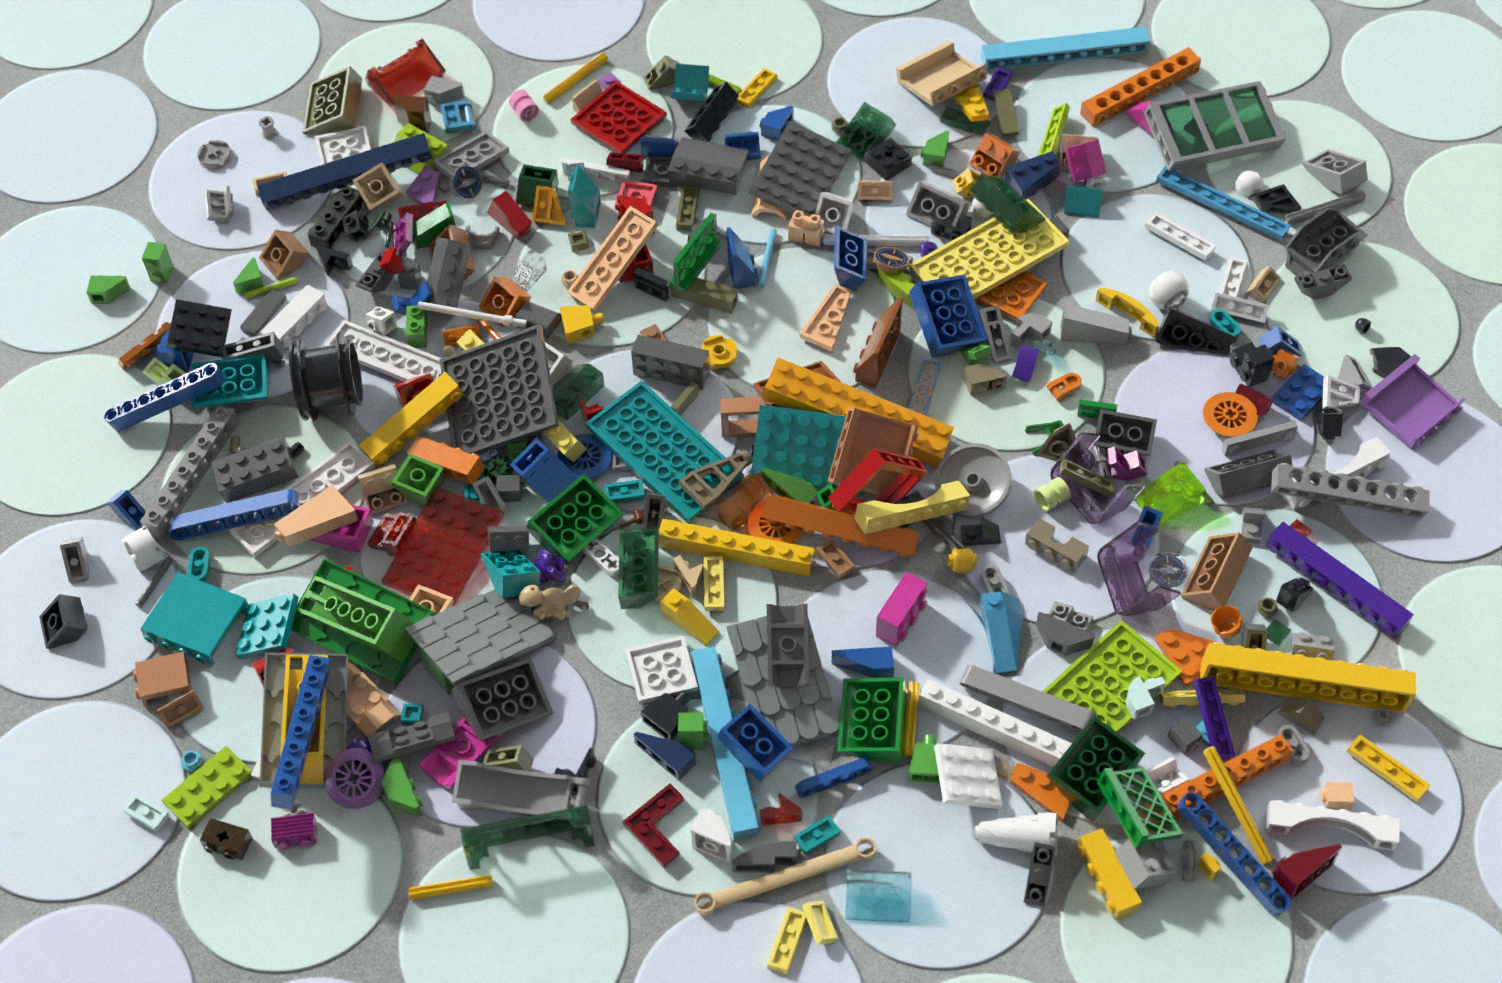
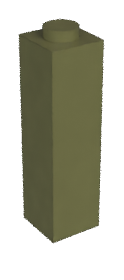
M697 278L686 293L669 286L672 297L731 314L738 302V289Z

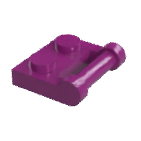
M409 213L400 218L397 225L392 226L393 247L398 249L399 257L403 255L412 243L413 215Z

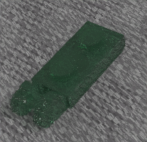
M948 106L940 117V122L979 135L985 134V128L990 125L989 120L972 122L964 112Z

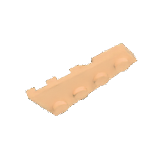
M835 283L800 332V338L832 352L851 297V290Z

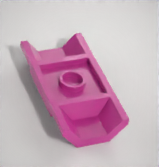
M463 717L453 728L456 740L437 745L419 766L444 789H451L455 785L459 760L478 762L501 734L480 741L465 717Z

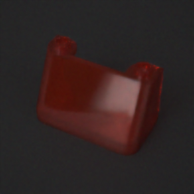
M423 38L415 43L417 47L409 48L407 53L383 67L379 66L377 69L374 66L367 70L365 82L390 107H395L393 95L413 96L425 88L431 76L444 79L445 68Z

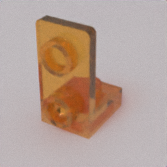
M759 472L754 475L752 473L746 475L737 484L739 487L735 490V493L739 494L746 489L754 503L771 492V489Z

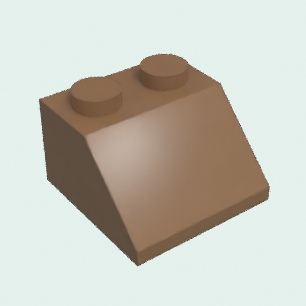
M274 230L259 259L275 278L280 280L301 268L309 252L291 232Z

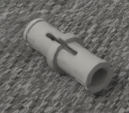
M1092 446L1093 465L1097 469L1098 475L1110 480L1111 475L1103 447L1098 449L1097 446Z

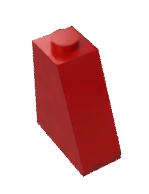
M507 191L492 199L487 213L510 234L518 238L521 235L522 237L526 236L531 231L530 228L533 222Z

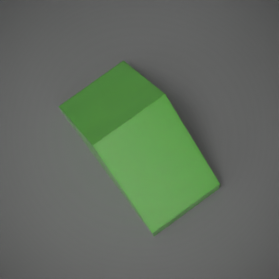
M252 257L233 281L235 291L239 295L264 287L256 258Z

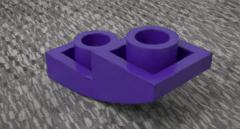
M1021 344L1012 378L1027 383L1030 382L1039 349Z

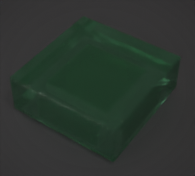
M1276 619L1266 628L1268 631L1267 639L1277 646H1280L1291 633L1290 628Z

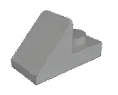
M1242 507L1241 534L1248 542H1261L1262 522L1265 516L1262 509Z

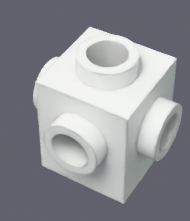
M376 307L366 314L367 326L371 331L385 336L397 328L393 311Z

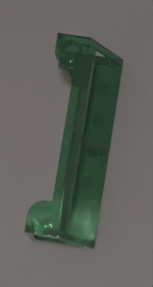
M588 804L460 829L463 850L469 870L480 868L481 859L484 856L489 857L488 847L561 832L571 831L572 840L580 839L584 847L595 846ZM568 817V820H561L558 818Z

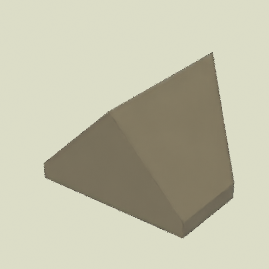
M1070 423L1054 430L1035 454L1061 463L1063 459L1074 463L1083 458Z

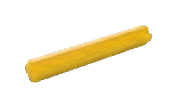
M913 681L908 685L903 756L912 757L914 751L920 684Z
M483 875L410 887L408 895L410 900L490 888L493 886L492 875Z

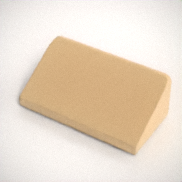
M595 79L572 97L573 110L577 113L603 92L598 80Z
M1268 266L1260 271L1245 293L1261 302H1265L1282 278Z

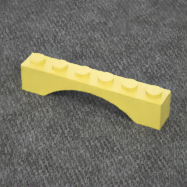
M960 481L942 484L939 490L929 498L915 503L891 504L873 500L857 504L854 519L863 532L868 534L966 510L970 495Z

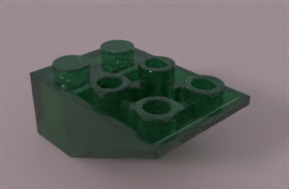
M864 101L836 143L851 149V154L863 161L866 158L865 153L888 138L896 123L891 117Z

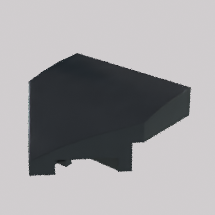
M1400 347L1370 349V355H1373L1374 363L1372 371L1375 372L1377 370L1383 378L1387 377L1411 357Z

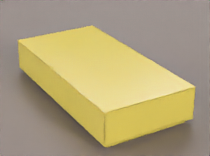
M824 901L805 903L802 907L816 944L835 943L838 937Z

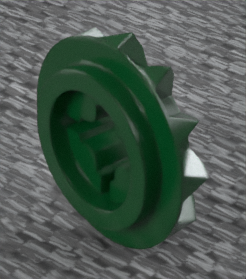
M492 456V459L486 462L484 476H489L492 483L497 484V476L513 474V468L510 466L512 461L507 456ZM496 465H499V466L501 467V468H500V473H501V474H499V473H497V471H495V470H496Z

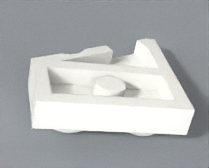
M1327 375L1323 378L1322 409L1355 406L1359 403L1360 386Z

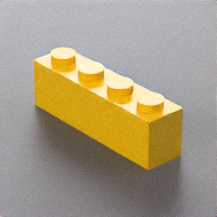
M1103 828L1079 837L1076 847L1077 852L1087 863V872L1090 876L1094 877L1098 893L1100 895L1103 894L1108 912L1113 914L1115 919H1119L1139 911L1142 902L1125 874Z

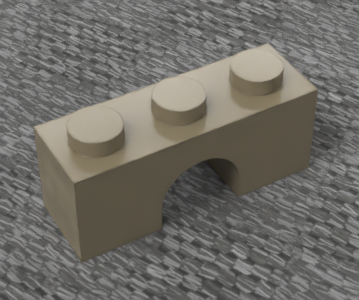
M1038 518L1027 532L1025 544L1031 550H1036L1043 554L1047 559L1061 564L1063 568L1076 572L1087 557L1089 545L1073 536L1065 544L1054 542L1052 539L1055 526Z

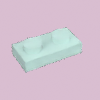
M136 793L122 809L125 814L156 832L170 816L168 811Z

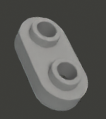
M991 564L984 566L981 570L980 578L986 592L1002 591L1008 594V586L1000 569Z
M1291 725L1282 726L1277 736L1282 734L1283 737L1288 736L1290 740L1286 739L1294 750L1290 761L1295 764L1305 763L1310 755L1307 744L1295 727Z

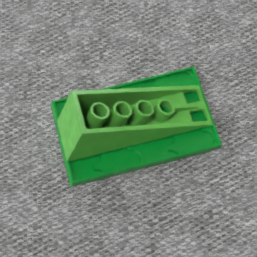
M323 558L297 604L291 631L333 653L348 654V660L397 684L401 674H403L411 660V656H413L418 647L406 633L405 628L428 616L432 617L436 613Z

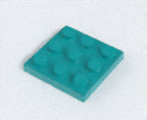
M293 593L248 604L235 656L243 659L286 649L299 597Z

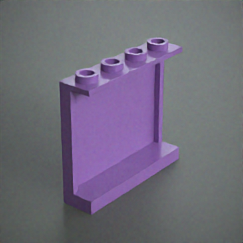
M1416 354L1369 390L1360 402L1363 407L1409 449L1415 445L1420 446L1426 440L1428 434L1432 436L1439 429L1438 426L1440 424L1444 426L1451 419L1450 416L1452 414L1457 415L1463 409L1461 405L1465 401L1464 397L1457 401L1417 365L1421 358Z

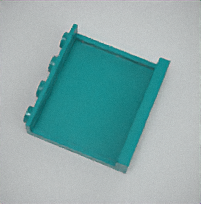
M177 572L140 630L144 635V639L149 643H158L167 650L173 649L178 652H184L186 657L191 656L202 664L209 663L214 665L215 662L212 656L240 612L246 614L248 602L242 596Z

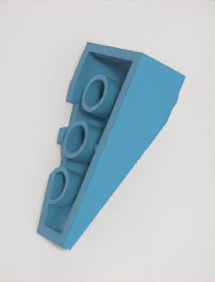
M1002 591L981 594L980 609L996 674L1014 673L1017 671L1023 622L1020 601L1018 598Z

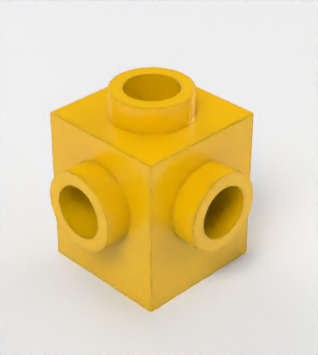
M970 168L953 180L956 193L967 199H970L984 188L980 174Z

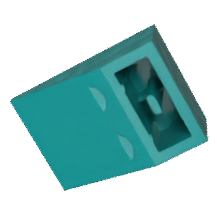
M576 165L575 172L571 174L572 185L568 187V196H571L569 206L572 208L571 219H574V226L596 228L601 205L600 190L579 165Z
M519 550L481 553L493 587L502 598L519 596L522 589L528 585L540 586V570Z

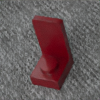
M1239 384L1235 392L1249 399L1257 409L1256 414L1261 417L1267 416L1274 401V398L1244 384Z

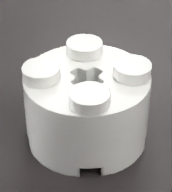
M146 526L132 532L121 540L139 572L145 571L165 560Z

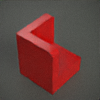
M396 247L385 251L379 264L380 268L392 275L402 272L405 268L401 265L403 258L396 255L398 250Z
M580 401L581 414L585 422L604 409L598 403L586 407L584 401Z

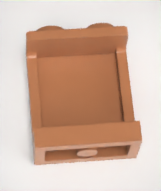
M184 652L135 662L136 671H133L135 683H138V688H135L137 700L141 699L144 706L148 705V699L181 691L184 695L192 690L188 660Z

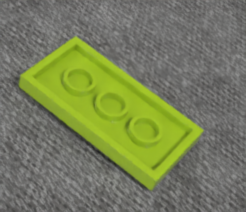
M225 746L161 801L190 829L251 777L252 770Z

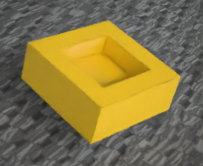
M1207 852L1200 856L1197 866L1213 881L1218 877L1221 870L1218 860L1213 856L1211 857Z

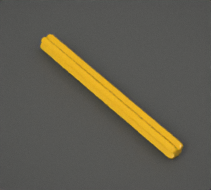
M1214 746L1205 749L1203 753L1261 864L1271 862L1273 857Z

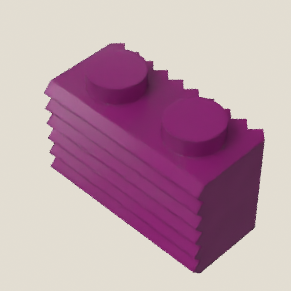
M314 813L271 818V841L274 847L286 850L291 846L308 847L312 843L316 844L317 821Z

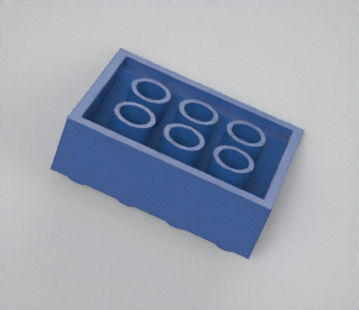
M965 275L917 282L909 291L932 358L949 355L988 341Z

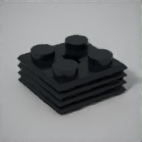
M892 138L887 139L865 153V162L885 180H889L912 165V156Z

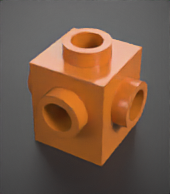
M1280 349L1277 355H1273L1275 359L1271 371L1273 376L1283 379L1295 374L1298 367L1295 364L1299 357L1284 349Z

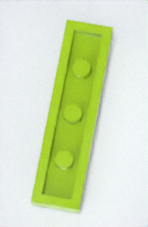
M1067 103L1053 108L1039 155L1051 151L1056 155L1070 110V106Z

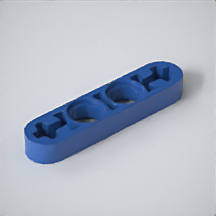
M863 757L804 779L795 785V790L800 798H805L864 776L873 770V766L868 757Z

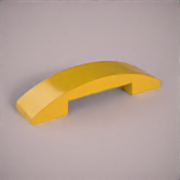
M1100 287L1097 289L1096 302L1109 310L1114 306L1141 322L1140 330L1153 338L1156 337L1159 324L1154 315L1143 304L1116 290Z

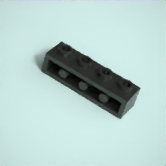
M344 185L336 193L335 198L327 205L323 214L318 217L313 227L308 230L307 235L311 246H320L328 249L333 247L344 232L342 218L354 211L359 212L362 208L361 203L364 199L358 190Z

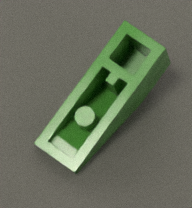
M763 468L756 476L781 497L810 504L818 492L811 483L806 482L804 479L771 469Z

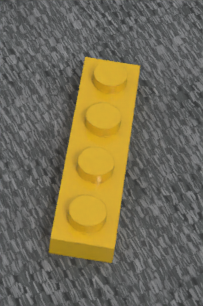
M1361 734L1347 750L1350 755L1415 802H1418L1430 787L1429 783Z

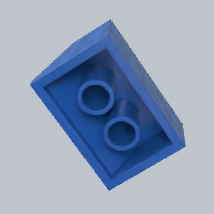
M836 226L834 270L839 285L852 291H856L867 280V238Z

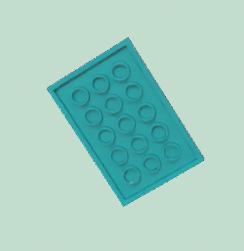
M760 405L750 481L762 482L756 476L763 468L804 479L806 482L811 483L816 490H821L832 483L828 481V477L846 416ZM861 490L857 495L864 496L865 491Z

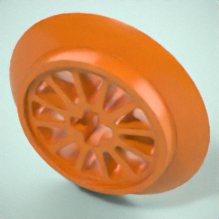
M1223 392L1210 397L1203 407V417L1206 424L1213 431L1224 436L1235 437L1249 433L1255 428L1258 421L1257 409L1254 404L1246 397L1237 393Z
M765 502L755 507L749 515L748 530L751 536L791 544L799 538L803 531V528L796 526V529L787 528L784 526L785 523L778 521L776 525H779V527L765 522L766 518H762Z

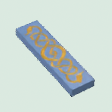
M923 359L908 409L927 416L941 363Z

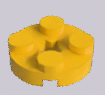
M714 335L704 341L701 349L709 350L711 370L725 368L736 362L737 345L731 338L727 339L723 338V335ZM716 350L724 352H722L721 354H717Z

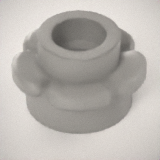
M1379 707L1372 712L1373 722L1377 726L1385 727L1392 722L1393 715L1386 708Z

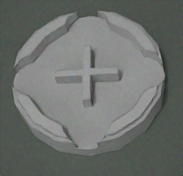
M221 140L208 141V144H203L198 149L197 157L199 163L207 169L222 168L232 159L231 148L226 142Z

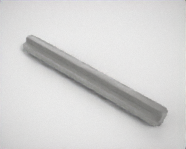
M1358 191L1287 214L1285 221L1288 224L1297 223L1314 217L1317 212H1322L1326 208L1339 209L1364 201L1366 195L1363 191Z

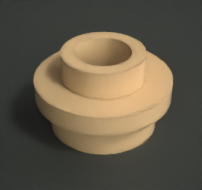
M573 270L565 271L561 276L562 284L566 287H571L578 278V274Z

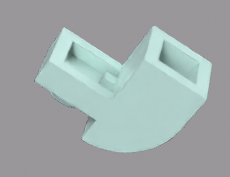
M1137 677L1131 682L1126 697V706L1133 720L1153 712L1155 703L1151 697L1163 693L1166 684L1163 677L1150 678L1144 683L1140 677Z

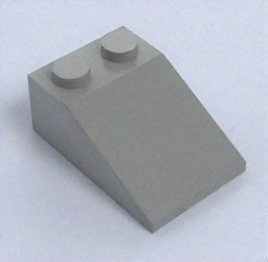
M1330 149L1303 162V166L1329 190L1339 194L1347 193L1348 190L1368 180L1365 160Z

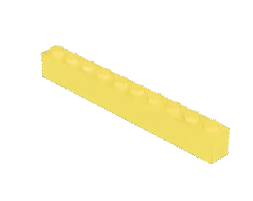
M470 329L457 341L464 350L485 344ZM558 419L559 427L544 431L543 433L566 457L574 462L586 450V447Z

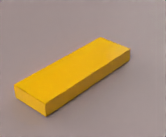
M763 68L738 94L739 97L736 103L749 109L778 79V74Z

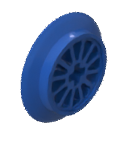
M593 434L575 435L586 447V450L574 462L558 450L557 458L578 478L583 474L588 478L600 475L608 468L612 459L611 450Z

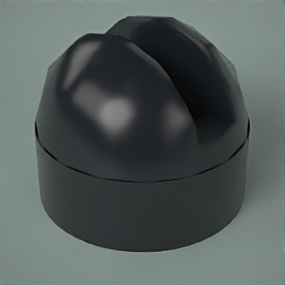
M1359 318L1355 322L1356 330L1362 334H1365L1371 327V321L1366 318Z

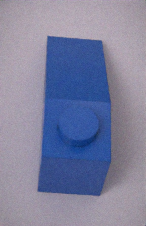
M892 646L831 650V663L870 678L894 677Z

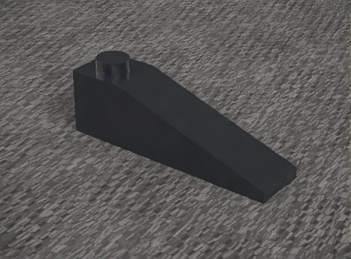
M1170 305L1161 321L1155 338V342L1170 349L1227 355L1231 354L1238 340V337Z

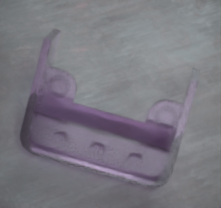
M1081 432L1052 467L1050 476L1052 480L1057 477L1064 480L1070 490V502L1088 523L1100 524L1125 510L1145 486L1143 484H1126L1120 491L1115 492L1109 498L1060 475V463L1063 459L1088 470L1094 465L1095 458L1089 449L1100 435L1098 433Z
M1135 522L1098 551L1097 560L1112 605L1118 615L1131 616L1158 611L1181 595L1180 591L1158 585L1148 592L1138 562L1146 556L1147 547L1145 541L1159 532L1156 527Z

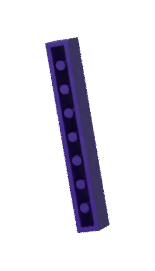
M1284 521L1269 535L1266 547L1272 553L1279 555L1289 565H1293L1304 576L1311 578L1318 586L1333 594L1336 599L1343 601L1353 611L1365 617L1368 622L1379 627L1386 635L1396 639L1410 624L1414 616L1413 613Z

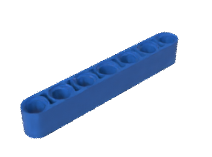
M210 363L108 409L103 418L114 430L122 431L222 386L226 382L227 377L216 364Z
M285 489L178 514L170 519L169 536L173 540H185L287 516L299 508V493L294 489Z
M1194 792L1185 794L1177 805L1181 815L1271 915L1278 916L1291 907V899L1288 894L1198 794ZM1185 801L1192 802L1193 808H1189ZM1200 817H1205L1208 825L1203 824ZM1215 833H1219L1223 841L1217 840ZM1230 849L1237 853V858L1231 856ZM1245 866L1251 868L1252 875L1245 871ZM1260 883L1266 885L1267 892L1260 888ZM1275 899L1281 902L1282 908L1276 906Z

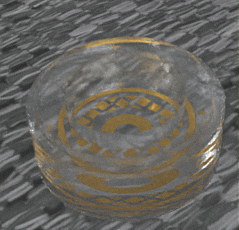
M1000 756L996 759L997 775L1003 778L1012 776L1015 762L1011 757Z

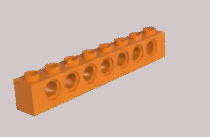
M1188 47L1082 102L1080 115L1092 127L1101 124L1112 116L1114 117L1133 105L1143 102L1152 95H1156L1158 92L1170 88L1173 84L1196 74L1200 69L1201 58Z
M1280 734L1223 764L1237 789L1289 762L1294 750L1283 735ZM1211 769L1162 794L1161 797L1176 820L1182 817L1177 805L1185 794L1194 792L1207 804L1225 795ZM1186 800V805L1189 808H1193L1192 802ZM1147 803L1141 805L1147 809H1150L1151 805ZM1153 807V812L1164 816L1162 811ZM1141 812L1138 813L1139 817L1146 819L1147 815ZM1149 817V822L1160 826L1161 822ZM1146 827L1149 833L1153 832V830Z

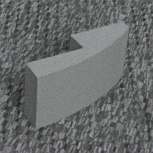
M1057 601L1054 602L1049 612L1054 618L1070 622L1073 626L1080 629L1089 630L1094 621L1093 616L1074 611L1073 606Z

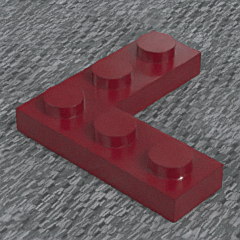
M671 783L622 821L623 826L663 868L680 855L673 844L655 826L658 821L684 801L683 795Z

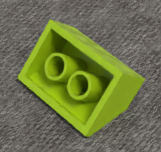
M407 123L397 133L394 142L425 133L433 157L427 162L413 164L408 169L419 174L426 165L438 171L434 167L433 161L449 152L448 145Z

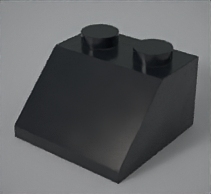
M58 594L39 616L46 649L75 642L87 631L84 608L80 597Z

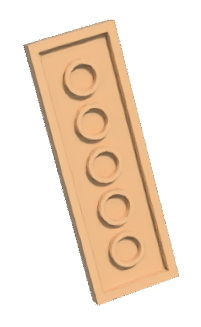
M630 206L567 293L596 311L659 224Z

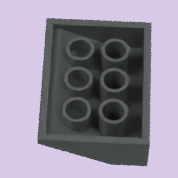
M682 137L672 156L668 169L669 181L737 195L749 150Z
M531 658L458 683L452 689L460 711L480 741L554 714Z

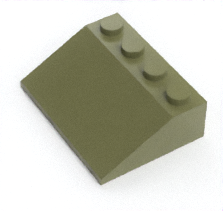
M351 66L310 83L302 130L304 135L328 134L356 127L363 78Z

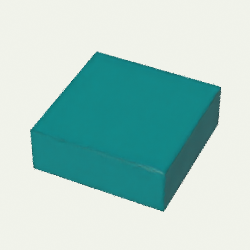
M403 703L401 725H414V723L422 721L424 705Z

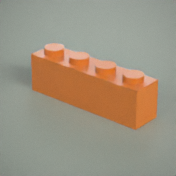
M418 436L406 453L407 456L413 454L444 467L445 476L470 485L477 481L485 468L480 456L477 454L466 453L460 448L455 449L445 443L440 444L428 437Z

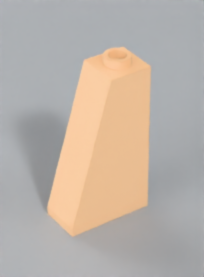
M332 485L274 524L277 531L275 535L281 543L284 541L290 547L354 523L358 518L355 509Z

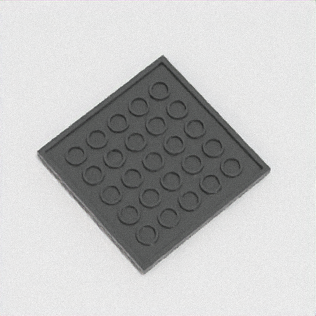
M535 325L440 359L441 374L446 372L464 393L457 402L447 408L452 448H460L469 454H479L559 427L541 325Z

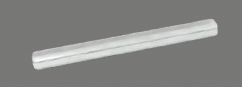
M824 235L823 245H835V235ZM860 235L867 238V246H922L923 243L929 242L928 236Z

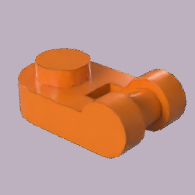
M1068 373L1051 381L1047 385V389L1054 393V398L1057 401H1061L1066 396L1080 389L1082 379L1076 373Z

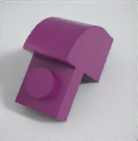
M1115 446L1108 449L1109 457H1107V462L1111 468V476L1118 480H1134L1148 475L1146 459L1137 450L1123 455Z

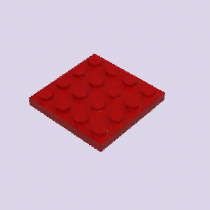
M615 81L573 116L571 124L616 153H625L640 138L644 137L666 118L667 112L620 82Z

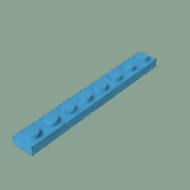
M1165 166L1157 176V182L1280 241L1283 240L1290 230V224L1176 170L1168 171Z

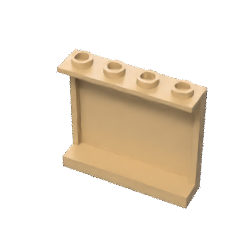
M949 40L896 67L898 83L933 107L987 79V68L985 63L977 67L956 53L954 42Z

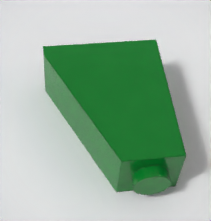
M449 202L413 223L412 243H415L417 249L428 247L449 224L455 226Z

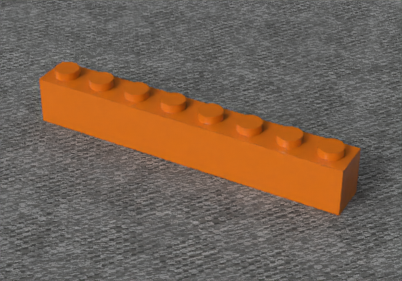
M767 494L762 518H766L765 522L777 524L778 521L785 523L784 526L787 528L796 529V526L804 528L803 531L814 534L817 531L821 532L823 537L833 539L834 536L841 537V541L847 543L857 541L860 542V546L871 548L872 545L877 546L879 551L890 553L891 550L896 551L899 556L909 558V555H914L920 532L897 526L865 534L854 519L855 515L839 513L837 510L773 494Z

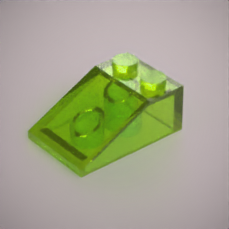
M1183 462L1166 471L1134 496L1133 499L1142 510L1144 505L1163 512L1161 525L1203 503L1206 488Z

